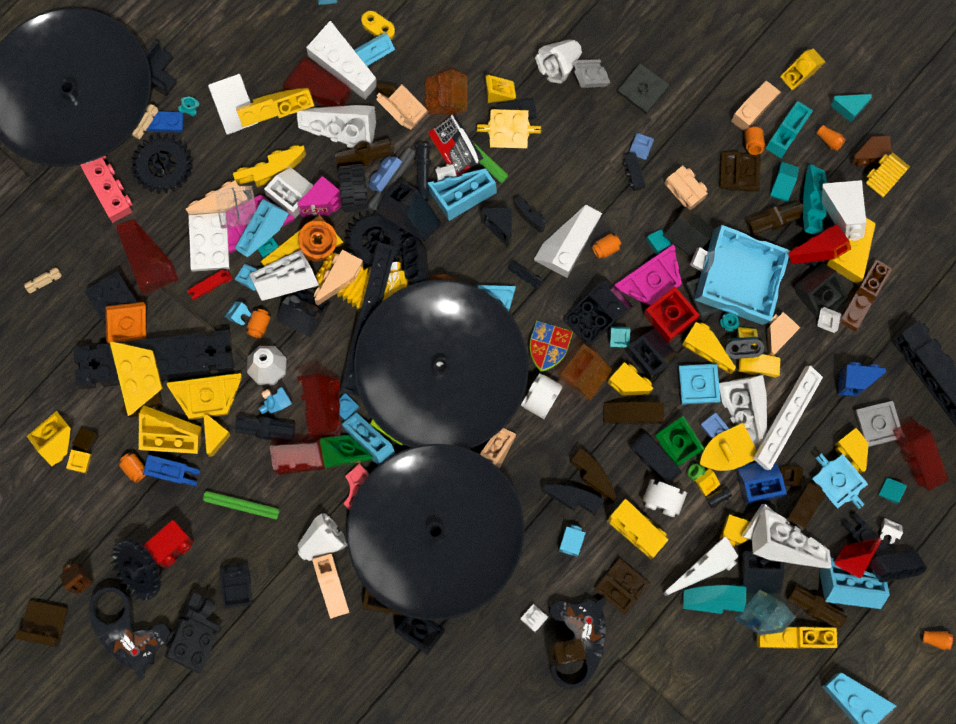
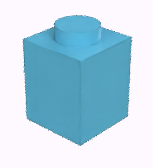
M574 525L566 527L559 548L560 552L578 557L585 536L582 528Z

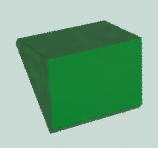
M684 416L655 435L667 455L677 466L682 465L704 450V447Z
M351 435L320 439L325 468L356 465L373 458V455Z

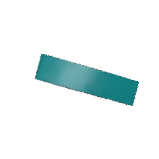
M810 164L807 169L803 197L804 231L818 236L824 232L822 219L827 216L826 209L821 202L822 186L827 183L824 170Z

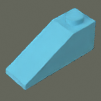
M262 199L235 249L244 256L249 257L280 230L289 213L279 206Z
M357 412L342 424L344 429L373 455L372 461L378 466L395 455L392 444Z

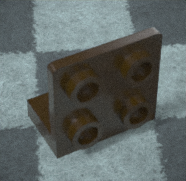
M29 601L22 630H16L15 639L59 647L68 608Z

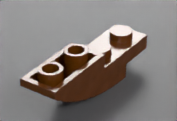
M877 259L874 261L839 321L841 324L855 332L857 331L892 268Z

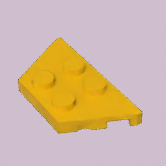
M110 342L129 416L163 389L154 351Z
M242 374L169 382L167 386L189 419L204 418V415L210 417L228 415L241 382Z

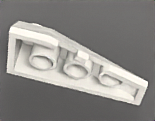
M352 105L308 108L297 112L298 128L318 136L324 135L331 138L334 142L345 143L350 148H354L355 145L361 142L373 143L376 126L375 106Z
M768 510L762 512L752 536L753 554L768 560L831 568L830 550L812 537L807 538L802 535L798 527L795 526L793 528L788 525L786 519L781 515Z
M726 537L721 539L663 594L665 596L670 595L725 569L729 571L737 564L735 559L739 557Z

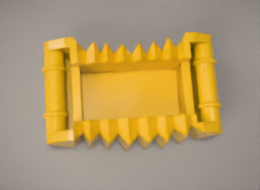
M332 253L323 261V265L317 275H315L319 284L314 287L315 289L322 287L324 284V275L328 270L331 271L334 266L332 262L336 253ZM363 267L355 281L337 293L338 297L343 296V301L347 299L348 303L352 302V307L356 305L357 312H359L368 277V268L363 270Z

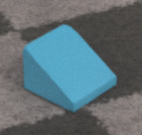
M244 264L235 280L255 291L256 288L249 274L258 269Z

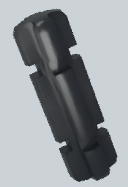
M515 261L510 264L509 271L514 274L516 273L519 278L528 284L531 283V286L534 288H540L543 283L541 278L535 277V274L523 266L520 267V264Z

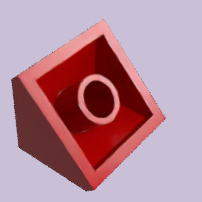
M881 538L843 546L834 561L835 566L861 579L881 543Z

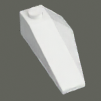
M585 205L542 244L534 261L567 278L602 213Z
M763 375L719 383L722 403L725 408H728L732 416L730 418L732 423L736 424V426L744 423L756 450H758L767 435V394Z

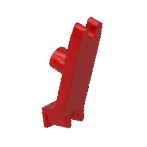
M221 270L190 288L187 293L188 295L194 293L191 299L195 300L206 293H211L213 289L223 283L230 282L233 278L228 270Z

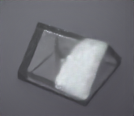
M237 186L214 191L220 229L249 224L256 212L252 186Z

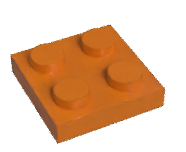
M144 302L105 307L107 343L146 339V305Z

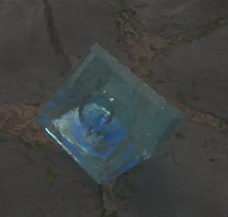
M759 590L735 620L759 635L784 632L796 617L783 602Z

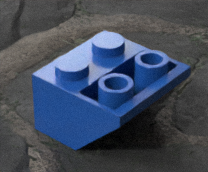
M856 362L847 364L839 372L837 395L857 397L886 373V368H880V365L875 364L868 365V367L861 366L860 363Z
M757 462L736 468L745 505L780 498L787 494L783 476L776 462L771 470H765Z

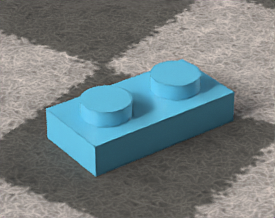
M384 32L354 51L364 64L368 66L394 51L395 48L388 34Z

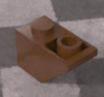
M890 136L871 137L853 157L851 165L864 167L868 164H875L876 166H881L879 161L886 154L889 156L892 153Z

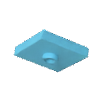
M717 364L678 367L681 405L720 403Z

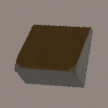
M378 81L377 83L378 94L391 96L397 89V83Z
M81 427L72 444L89 453L99 436Z
M780 466L784 485L802 488L803 469L799 466Z

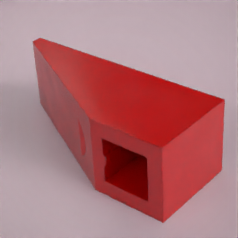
M838 224L833 227H828L818 236L811 237L803 245L793 248L788 253L791 264L832 260L850 251L851 245L849 239Z

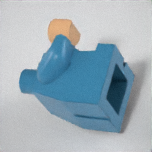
M283 387L278 388V392L273 395L269 389L262 392V396L266 399L264 405L259 407L262 414L267 411L270 413L280 411L292 404Z

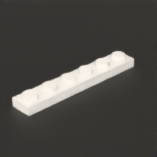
M805 366L753 457L765 470H771L823 378L811 366Z

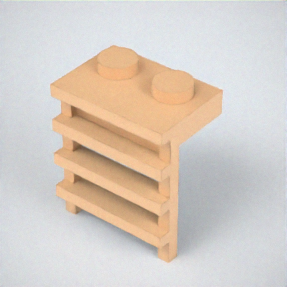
M401 85L389 98L380 93L377 95L378 98L376 100L402 126L410 130L429 112L404 85Z

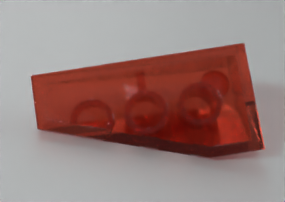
M134 219L116 226L132 271L143 294L179 280L172 262Z

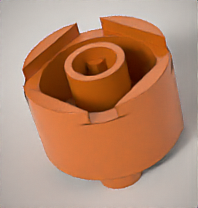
M323 221L307 223L301 229L298 237L299 250L304 254L305 258L315 262L327 259L333 253L337 243L335 230L330 224ZM314 237L316 239L321 238L320 245L313 243Z

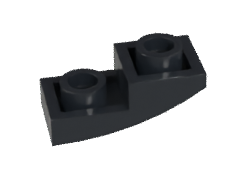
M522 197L515 199L514 207L525 222L540 233L544 232L546 224L544 216L542 214L539 215L537 210L530 213L531 208L527 201H523Z

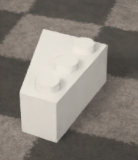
M300 250L249 274L262 301L319 285L308 261Z

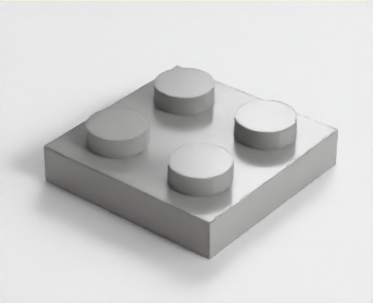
M893 401L855 410L861 434L869 443L868 447L904 438Z

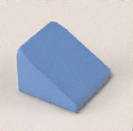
M637 133L629 153H636L637 157L646 160L654 139Z

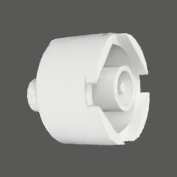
M539 373L521 406L545 419L563 386Z
M650 479L642 500L645 502L644 507L656 510V508L663 509V514L670 517H675V514L679 515L687 492L684 491L680 494V489L662 482H658L656 485L653 484L654 480Z

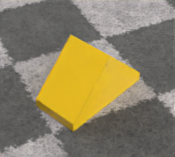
M491 75L486 76L487 103L516 99L514 81Z
M204 415L206 451L208 456L211 457L215 455L231 435L210 416Z

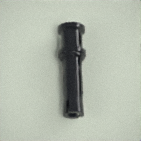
M418 143L415 144V149L417 150V159L415 160L417 166V190L428 201L429 166L431 165L429 150L431 149V144Z

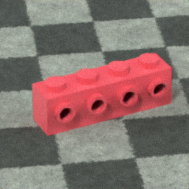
M103 156L80 166L108 217L114 223L131 214L130 206L133 204L128 195L123 196L121 191L124 188L119 179L114 180L112 175L115 172L110 164H105L104 159H106V156Z

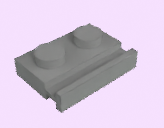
M576 60L572 63V66H575L576 70L574 72L581 88L606 87L610 84L607 72L604 67L600 66L601 60Z

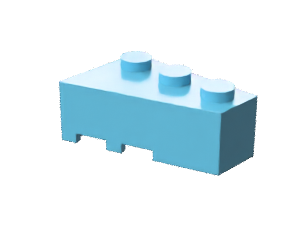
M486 169L462 174L463 176L452 179L451 177L445 178L444 181L428 182L430 194L449 221L497 193L496 183Z
M831 557V568H820L819 572L825 602L881 609L890 595L887 582H879L875 574L865 571L860 579L835 566Z
M843 673L835 674L822 686L854 724H877L896 707V705Z

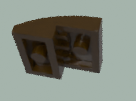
M722 152L720 188L734 191H760L761 155Z
M619 558L594 590L625 615L649 586L650 582L623 559Z

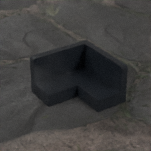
M154 41L145 52L151 72V87L167 97L177 84L176 79L163 72L173 60V56L161 49L159 43Z

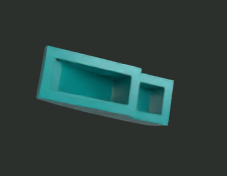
M797 101L770 140L766 149L782 158L813 110Z
M704 586L687 589L683 592V609L722 614L723 609L743 612L746 605V587Z

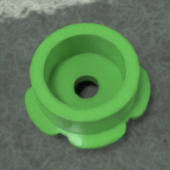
M698 464L691 465L687 472L688 477L695 482L698 477L705 474V467Z

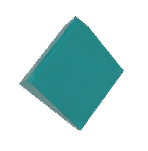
M662 230L646 238L647 243L656 255L672 245L663 236Z
M886 478L878 495L897 504L907 485Z

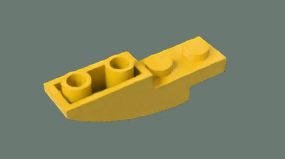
M302 88L254 99L253 103L236 108L242 127H246L275 116L281 118L313 107L314 103L309 89Z
M296 145L286 151H274L271 155L267 156L269 163H258L255 167L248 169L246 167L240 168L237 172L233 173L234 179L238 185L255 181L257 187L266 185L279 173L288 168L293 169L306 156L304 146Z
M772 627V630L767 632L757 630V647L837 648V629Z

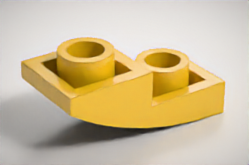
M764 354L753 358H739V372L754 376L763 374L776 378L780 376V358Z

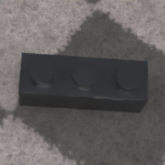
M636 153L625 155L622 162L623 166H626L627 169L626 176L630 179V188L633 191L644 189L646 184Z

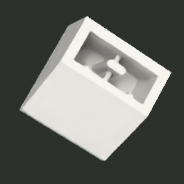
M288 168L276 175L264 190L268 198L295 219L300 214L297 203L313 185L295 170Z

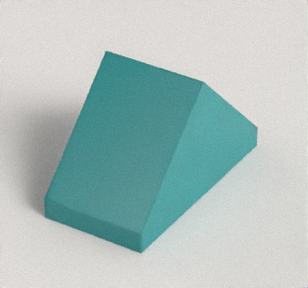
M871 94L834 96L830 104L832 108L851 123L868 104Z
M781 162L770 194L771 197L788 202L798 177L799 167Z

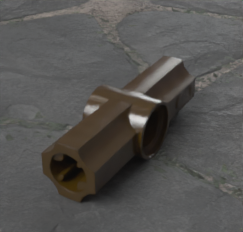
M388 138L370 144L369 142L358 143L353 149L335 153L338 168L339 166L362 164L365 167L373 164L377 159L394 155L391 141Z
M798 201L784 207H773L764 214L747 219L748 230L752 235H756L770 229H780L787 225V223L803 218V205Z
M796 585L787 598V601L803 609L808 616L819 621L822 620L838 630L842 628L848 616L829 605L830 603L825 602L824 598L812 595Z

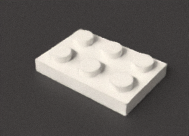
M227 213L189 215L191 271L230 269Z

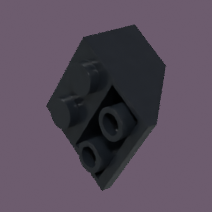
M307 289L290 293L282 302L276 321L311 337L320 325L331 302L326 300L317 305L314 294Z
M656 328L642 335L629 345L626 353L650 381L679 358V355Z
M753 551L741 553V586L746 587V593L781 594L785 572L784 562L768 560L753 554Z

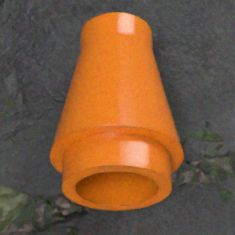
M824 125L817 132V135L821 137L831 150L838 151L846 140L843 134L831 130Z
M924 631L923 643L930 644L944 651L946 649L951 650L953 634H949L948 631Z

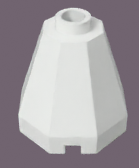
M565 40L543 46L539 49V54L536 55L535 59L539 71L543 75L546 73L549 76L547 79L550 82L562 83L567 79L574 67L572 63L579 59L582 50L580 44L575 40Z
M259 346L248 356L247 373L258 385H275L279 379L286 375L287 359L276 346Z
M322 513L314 519L298 544V554L303 560L311 561L312 559L342 550L347 546L345 535L342 531L338 532L336 529L338 525L326 513Z

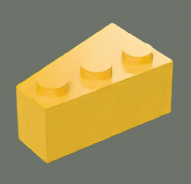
M866 218L864 238L856 241L849 239L851 250L836 259L829 260L826 265L859 285L864 278L876 223Z
M143 405L139 412V450L198 454L201 447L202 427Z
M626 499L607 520L611 526L650 559H653L668 541L666 533L652 525L651 520L642 515Z

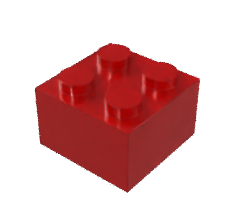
M676 287L672 288L648 307L644 313L646 319L668 343L696 322L700 316Z
M172 520L144 544V549L147 548L149 554L152 553L153 559L156 560L158 565L163 568L166 566L169 568L177 561V556L181 553H187L192 548L193 540L179 524Z

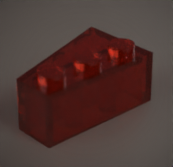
M306 57L283 85L284 91L308 88L313 101L328 107L344 106L351 97V90L347 85Z
M317 373L298 376V383L302 382L304 394H301L302 401H306L308 412H305L310 437L321 439L340 436L339 379Z
M913 420L893 430L919 487L922 486L930 491L949 481L930 430Z
M320 440L310 444L302 442L295 445L270 446L272 470L275 475L331 469L325 468Z

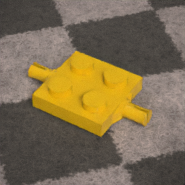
M491 110L489 125L477 124V127L485 128L477 129V132H488L490 147L527 148L529 133L541 134V130H533L541 129V126H530L528 111Z

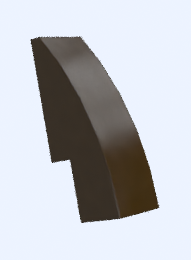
M664 402L604 404L603 423L642 425L643 423L662 424L664 422Z
M580 448L570 463L585 474L581 481L613 503L617 497L607 475L599 464Z

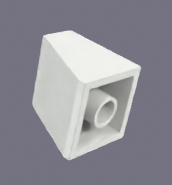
M862 180L823 184L821 202L835 225L838 224L846 237L852 241L864 238L866 215Z

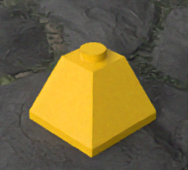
M56 411L28 434L27 438L38 453L53 466L59 463L67 454L71 428Z

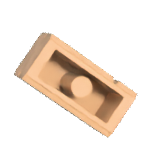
M681 166L666 179L664 184L684 207L686 206L692 210L706 198L708 194L706 192L707 188L702 182L698 183L691 169Z

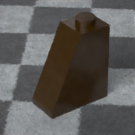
M809 482L806 484L784 517L786 521L793 527L796 526L803 531L826 494L822 491L823 488L816 483L811 484Z

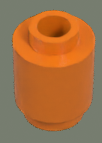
M759 127L748 128L744 133L746 149L750 154L758 155L763 152L765 147L763 130Z
M610 233L596 241L595 245L592 246V250L598 259L606 258L620 250L621 242L616 235L613 236Z
M257 309V311L252 312L246 327L248 335L261 339L262 335L265 334L271 318L268 316L267 311Z
M128 453L120 459L119 467L130 480L137 483L146 476L142 475L144 465L135 454L130 455Z

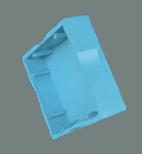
M724 225L717 227L713 230L694 300L761 325L771 322L778 299L779 285L785 273L790 250L766 241L756 240L745 233Z

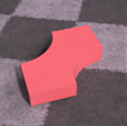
M360 463L345 476L350 485V493L344 505L349 510L359 488L370 475Z

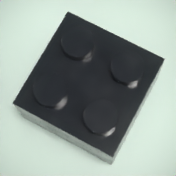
M118 271L84 291L105 325V307L138 303Z

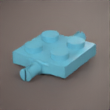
M822 453L819 454L823 461L818 456L815 459L823 467L812 479L823 488L822 491L826 493L837 509L848 501H852L858 509L864 506V503L857 495L868 483L847 458L841 454L835 460L828 461Z

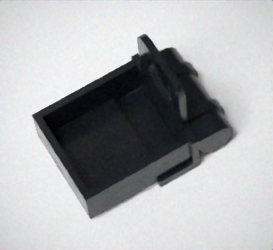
M248 563L220 566L221 577L219 579H221L224 609L253 605Z

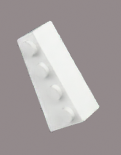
M329 21L306 47L308 56L363 99H366L377 87L376 78L333 23Z

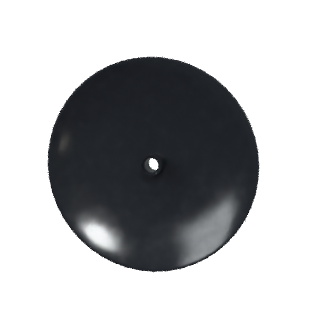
M81 8L52 10L26 20L1 41L0 140L11 151L22 158L53 167L86 164L117 149L131 136L141 122L151 93L149 63L136 37L124 25L112 17ZM68 88H72L71 91L66 92Z
M429 280L400 289L385 299L373 311L358 338L354 357V375L360 399L368 414L386 434L396 441L411 448L426 444H449L471 449L495 436L516 413L527 385L528 355L524 338L517 323L507 309L495 298L481 289L466 283L451 280ZM439 362L444 363L446 370L443 372L438 371L436 364Z
M449 444L420 445L403 450L382 462L371 472L359 488L353 500L347 523L349 556L353 568L364 587L373 597L389 609L401 615L420 620L437 621L457 618L469 614L491 601L512 577L519 563L524 544V516L519 498L512 484L490 460L460 446ZM434 529H441V534L438 537L431 535Z

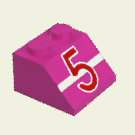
M322 176L297 203L300 215L302 217H312L318 215L327 216L332 212L335 213L341 207L340 190Z

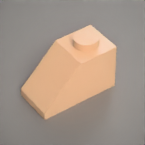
M784 312L780 316L776 314L772 321L768 322L771 324L767 329L768 355L774 356L800 328Z

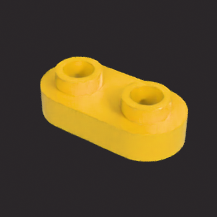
M368 11L363 14L362 26L364 29L377 37L384 33L382 31L383 28H388L389 30L386 33L390 40L394 37L395 28L392 23L374 11Z

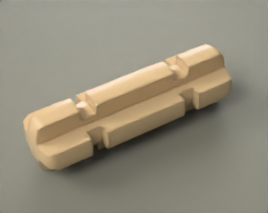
M148 105L141 122L132 133L134 137L140 139L143 136V131H146L153 120L152 117L158 112L156 106Z
M55 267L49 270V273L45 272L34 278V281L31 282L30 280L25 283L24 286L27 292L32 293L36 291V288L40 289L53 282V279L57 280L60 278L61 273L59 269Z

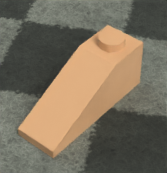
M765 81L733 116L732 122L745 132L775 100L780 91L768 81Z
M503 428L489 440L480 455L500 468L516 434Z

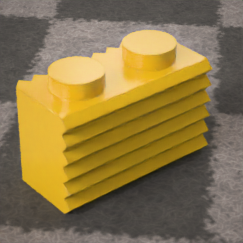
M891 153L889 156L886 154L879 161L881 166L877 170L873 169L867 175L869 180L866 184L882 197L890 191L910 168L909 165L894 153Z

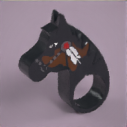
M103 588L93 595L89 604L90 621L99 641L113 657L125 666L134 669L138 678L144 680L146 668L154 665L153 661L156 652L166 644L172 630L167 624H158L151 631H136L130 596L119 588ZM108 592L119 594L125 603L124 614L115 624L103 621L97 612L99 599Z
M602 598L598 602L587 599L586 602L578 605L559 601L550 607L549 617L555 622L564 623L565 628L573 634L571 640L584 639L588 659L584 662L586 668L585 675L577 684H567L561 681L556 673V666L551 667L550 665L551 676L560 687L576 689L584 685L598 668L605 645L606 623L602 609L606 598Z

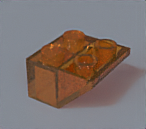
M450 69L425 78V108L429 111L427 114L453 115L466 111L467 75Z
M583 344L562 371L559 379L591 401L613 370L600 355Z

